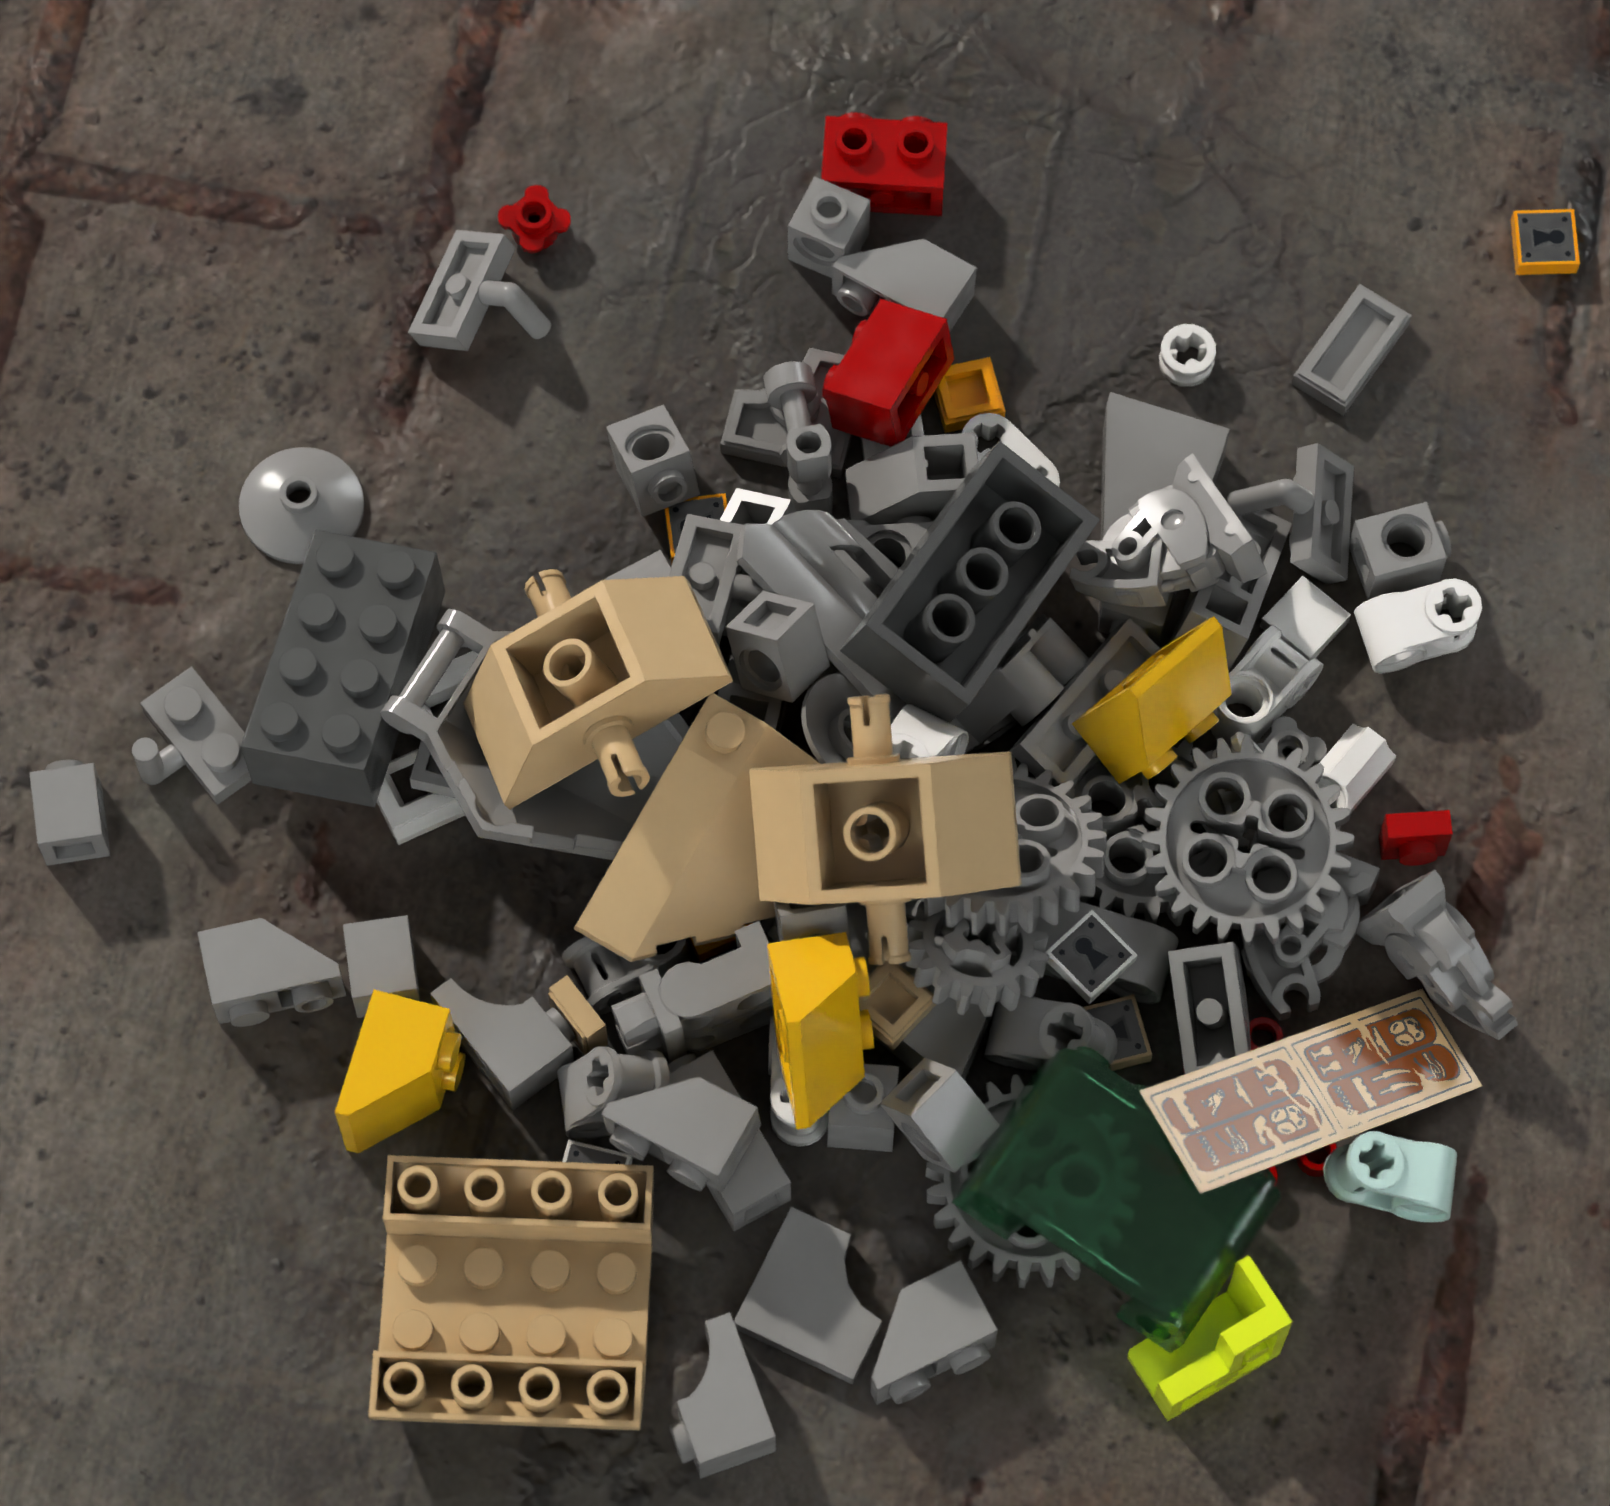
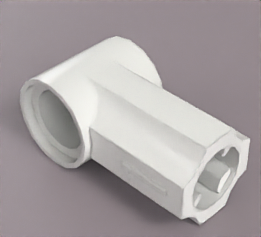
M1352 724L1321 760L1320 763L1324 766V772L1317 785L1319 788L1339 784L1341 788L1340 795L1330 807L1350 808L1352 814L1393 765L1396 755L1388 747L1386 739L1371 728H1363ZM1287 805L1283 818V827L1285 832H1292L1302 827L1306 820L1304 814L1298 808ZM1341 826L1337 827L1336 831H1340Z

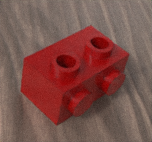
M858 112L846 113L841 116H826L821 179L869 199L870 212L942 216L948 123L933 122L931 119L922 116H909L901 120L877 119Z
M880 299L868 320H862L856 327L851 346L840 364L833 365L825 377L822 394L827 402L832 428L889 447L904 441L955 359L947 319Z

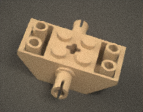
M555 569L538 572L546 590L541 591L534 576L528 579L524 588L528 598L531 599L538 617L490 645L463 703L504 805L508 809H512L597 759L608 781L607 785L611 794L617 797L633 795L635 791L628 776L633 775L638 788L642 790L649 783L650 775L646 767L643 766L632 739L734 680L691 584L685 576L601 580L571 598L562 572Z
M878 694L875 697H870V695L849 697L847 700L848 705H850L854 757L847 758L848 762L749 769L760 901L806 905L859 902V905L866 906L870 956H868L869 964L883 965L886 960H889V964L911 961L905 902H909L911 899L946 897L1020 886L1022 884L1011 752L900 759V754L893 753L889 702H891L890 694ZM878 816L882 819L883 823L887 824L890 836L884 839L883 845H881L879 834L868 833L867 823L877 819Z

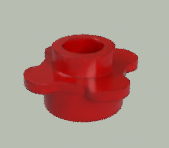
M532 185L526 188L524 197L515 204L504 205L500 208L498 223L501 228L511 230L513 239L523 251L537 253L551 246L556 241L559 233H564L570 228L571 216L566 209L558 208L549 199L547 188L541 185ZM537 215L540 217V220L537 223H531L529 217Z

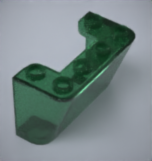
M1079 1046L1076 1049H1061L1029 1078L1000 1124V1127L955 1195L952 1203L1005 1240L1025 1224L1129 1295L1131 1299L1121 1306L1116 1316L1167 1352L1172 1353L1185 1343L1233 1272L1236 1262L1242 1259L1280 1203L1282 1197L1280 1191L1275 1186L1276 1179L1269 1170L1265 1169L1200 1194L1140 1093V1090L1148 1087L1139 1084L1132 1085L1111 1070L1108 1060L1091 1048Z

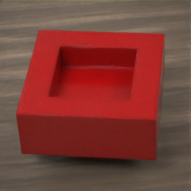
M1450 810L1385 814L1378 836L1381 860L1399 859L1400 864L1418 866L1431 863L1438 856H1445L1453 835Z

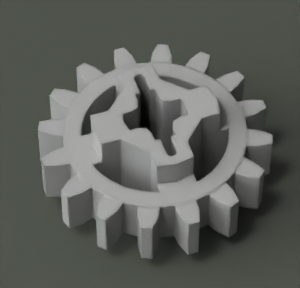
M921 901L917 908L915 920H910L908 926L909 953H911V961L905 962V966L917 968L914 984L917 988L926 987L931 984L935 987L933 1003L938 1005L950 997L957 1000V1014L964 1015L968 1010L969 1004H979L980 1011L984 1017H991L995 1002L1000 1001L1005 1008L1013 1011L1017 1008L1020 994L1030 998L1035 994L1038 979L1043 978L1049 956L1044 953L1048 934L1043 931H1035L1038 917L1034 918L1033 933H1027L1019 922L1009 924L1006 936H999L995 923H986L978 935L972 934L971 920L963 918L952 928L947 927L946 910L944 909L934 915L927 916L924 914V901ZM942 932L944 935L942 946L936 948L934 939ZM1016 950L1018 962L1012 967L1009 964L1011 952Z

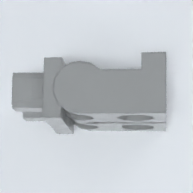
M759 921L735 931L737 949L703 964L693 962L676 964L667 970L662 979L658 969L640 975L639 980L642 993L611 1006L617 1023L615 1025L616 1031L627 1055H634L642 1050L653 1049L664 1053L668 1064H670L674 1060L687 1055V1051L697 1052L706 1050L770 1024V1016L774 1015L767 943L769 942Z

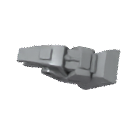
M1192 453L1177 466L1172 485L1153 491L1140 498L1137 503L1128 509L1129 514L1119 518L1110 526L1102 541L1086 540L1076 553L1080 564L1097 563V565L1089 571H1079L1071 568L1069 578L1076 591L1098 600L1130 607L1167 606L1170 592L1188 588L1191 592L1207 588L1216 584L1219 576L1223 575L1224 571H1227L1244 583L1260 578L1267 574V570L1253 538Z
M1255 831L1250 850L1254 844H1259L1257 842V831ZM1270 847L1284 852L1294 859H1302L1305 855L1302 850L1297 848L1282 849ZM1336 851V854L1351 861V867L1348 874L1330 873V876L1342 887L1341 894L1338 898L1329 897L1321 893L1318 895L1325 907V915L1321 919L1304 910L1301 913L1304 929L1303 933L1299 935L1286 922L1279 924L1277 944H1272L1267 938L1264 929L1255 930L1251 947H1245L1241 931H1239L1240 954L1245 975L1250 978L1262 1001L1279 1021L1290 1018L1291 1009L1285 1003L1283 996L1291 990L1300 991L1306 996L1308 1013L1318 1010L1321 997L1318 984L1330 978L1337 971L1343 960L1344 953L1353 942L1359 924V906L1368 903L1376 887L1380 872L1379 867ZM1271 866L1259 869L1257 871V879H1253L1255 886L1259 890L1269 894L1281 892L1289 884V879L1283 870ZM1321 949L1327 951L1320 962L1311 966L1310 962Z
M1436 870L1399 887L1359 920L1356 934L1373 945L1385 946L1389 959L1408 980L1417 977L1423 983L1430 999L1461 1022L1497 1040H1500L1518 1025L1516 1017L1507 1013L1513 1007L1512 1000L1491 982L1494 979V972L1475 938V930L1457 909L1446 902L1445 887L1442 878Z

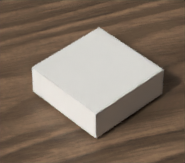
M1302 576L1262 618L1260 627L1266 630L1270 626L1275 625L1282 631L1281 639L1310 661L1316 658L1349 623L1351 614Z

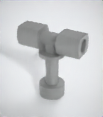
M799 361L778 364L765 373L763 380L768 403L776 409L783 410L787 427L786 443L780 448L779 453L782 463L787 465L790 474L788 479L789 499L792 500L796 511L821 510L832 515L833 490L830 477L832 471L831 438L822 424H811L807 406L817 394L812 368L808 364Z

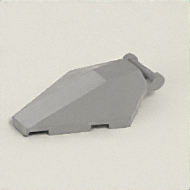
M455 609L446 610L437 624L439 632L437 638L400 695H392L380 712L383 720L400 732L412 734L424 741L477 837L614 860L690 727L682 716L677 713L632 739L643 766L646 767L650 775L649 783L642 790L638 788L633 775L628 776L635 791L633 795L625 797L612 795L607 785L608 781L597 759L512 809H508L500 796L463 703L490 645L513 631H492L461 611ZM468 647L478 653V656L439 717L436 718L423 710L422 707L460 648Z

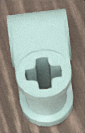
M1369 1131L1356 1137L1351 1144L1336 1148L1326 1158L1323 1170L1327 1187L1336 1198L1346 1203H1354L1391 1212L1398 1217L1418 1222H1443L1451 1217L1457 1152L1448 1146L1432 1142L1413 1141L1388 1135L1380 1131Z

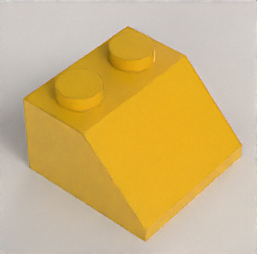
M1213 616L1157 650L1072 723L1119 784L1142 772L1147 780L1151 779L1178 757L1171 747L1184 737L1188 743H1191L1219 721V718L1213 711L1232 695L1222 625Z
M846 932L767 943L776 1048L796 1130L810 1128L865 1077L863 1050L874 1048L869 1010H860L859 997L870 996L867 965L864 956L853 958Z
M373 990L335 1110V1116L347 1151L360 1153L440 1110L446 1090L454 1092L457 1090L462 1077L466 1055L459 1052L461 1034L456 1033L454 1030L450 1009Z

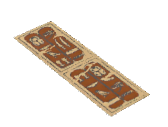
M1419 989L1140 1090V1093L1199 1193L1202 1194L1482 1087V1084L1424 990Z

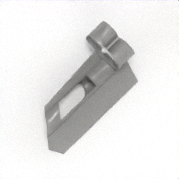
M802 510L782 516L773 524H745L739 533L737 563L764 591L815 604L828 659L863 696L870 695V697H875L878 694H890L891 702H889L892 724L898 713L907 703L840 651L878 598L834 551L845 550L882 590L886 588L899 568L845 518L835 519L825 511ZM1042 614L1016 638L970 705L950 722L968 732L969 738L965 753L973 749L977 751L1009 732L1018 723L1022 727L1026 725L1064 689L1063 686L1088 661V656L1051 617L1047 619Z

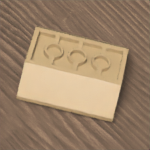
M388 1155L383 1222L387 1232L379 1350H373L369 1419L640 1430L646 1381L653 1242L654 1166Z

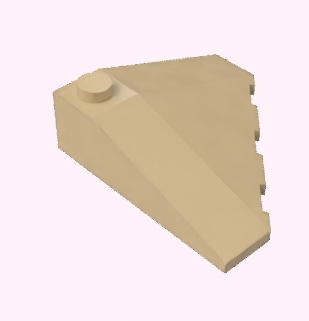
M715 693L710 694L579 918L574 930L626 960L633 962L656 956V946L692 937L694 945L700 946L735 937V931L745 927V924L776 917L774 902L760 901L749 769L821 763L767 723ZM880 818L867 823L868 833L879 834L881 845H883L884 839L890 836L887 824L883 823Z

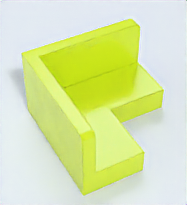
M1247 1255L1236 1262L1225 1293L1129 1349L1127 1358L1168 1422L1279 1356L1290 1330L1292 1320L1251 1257Z

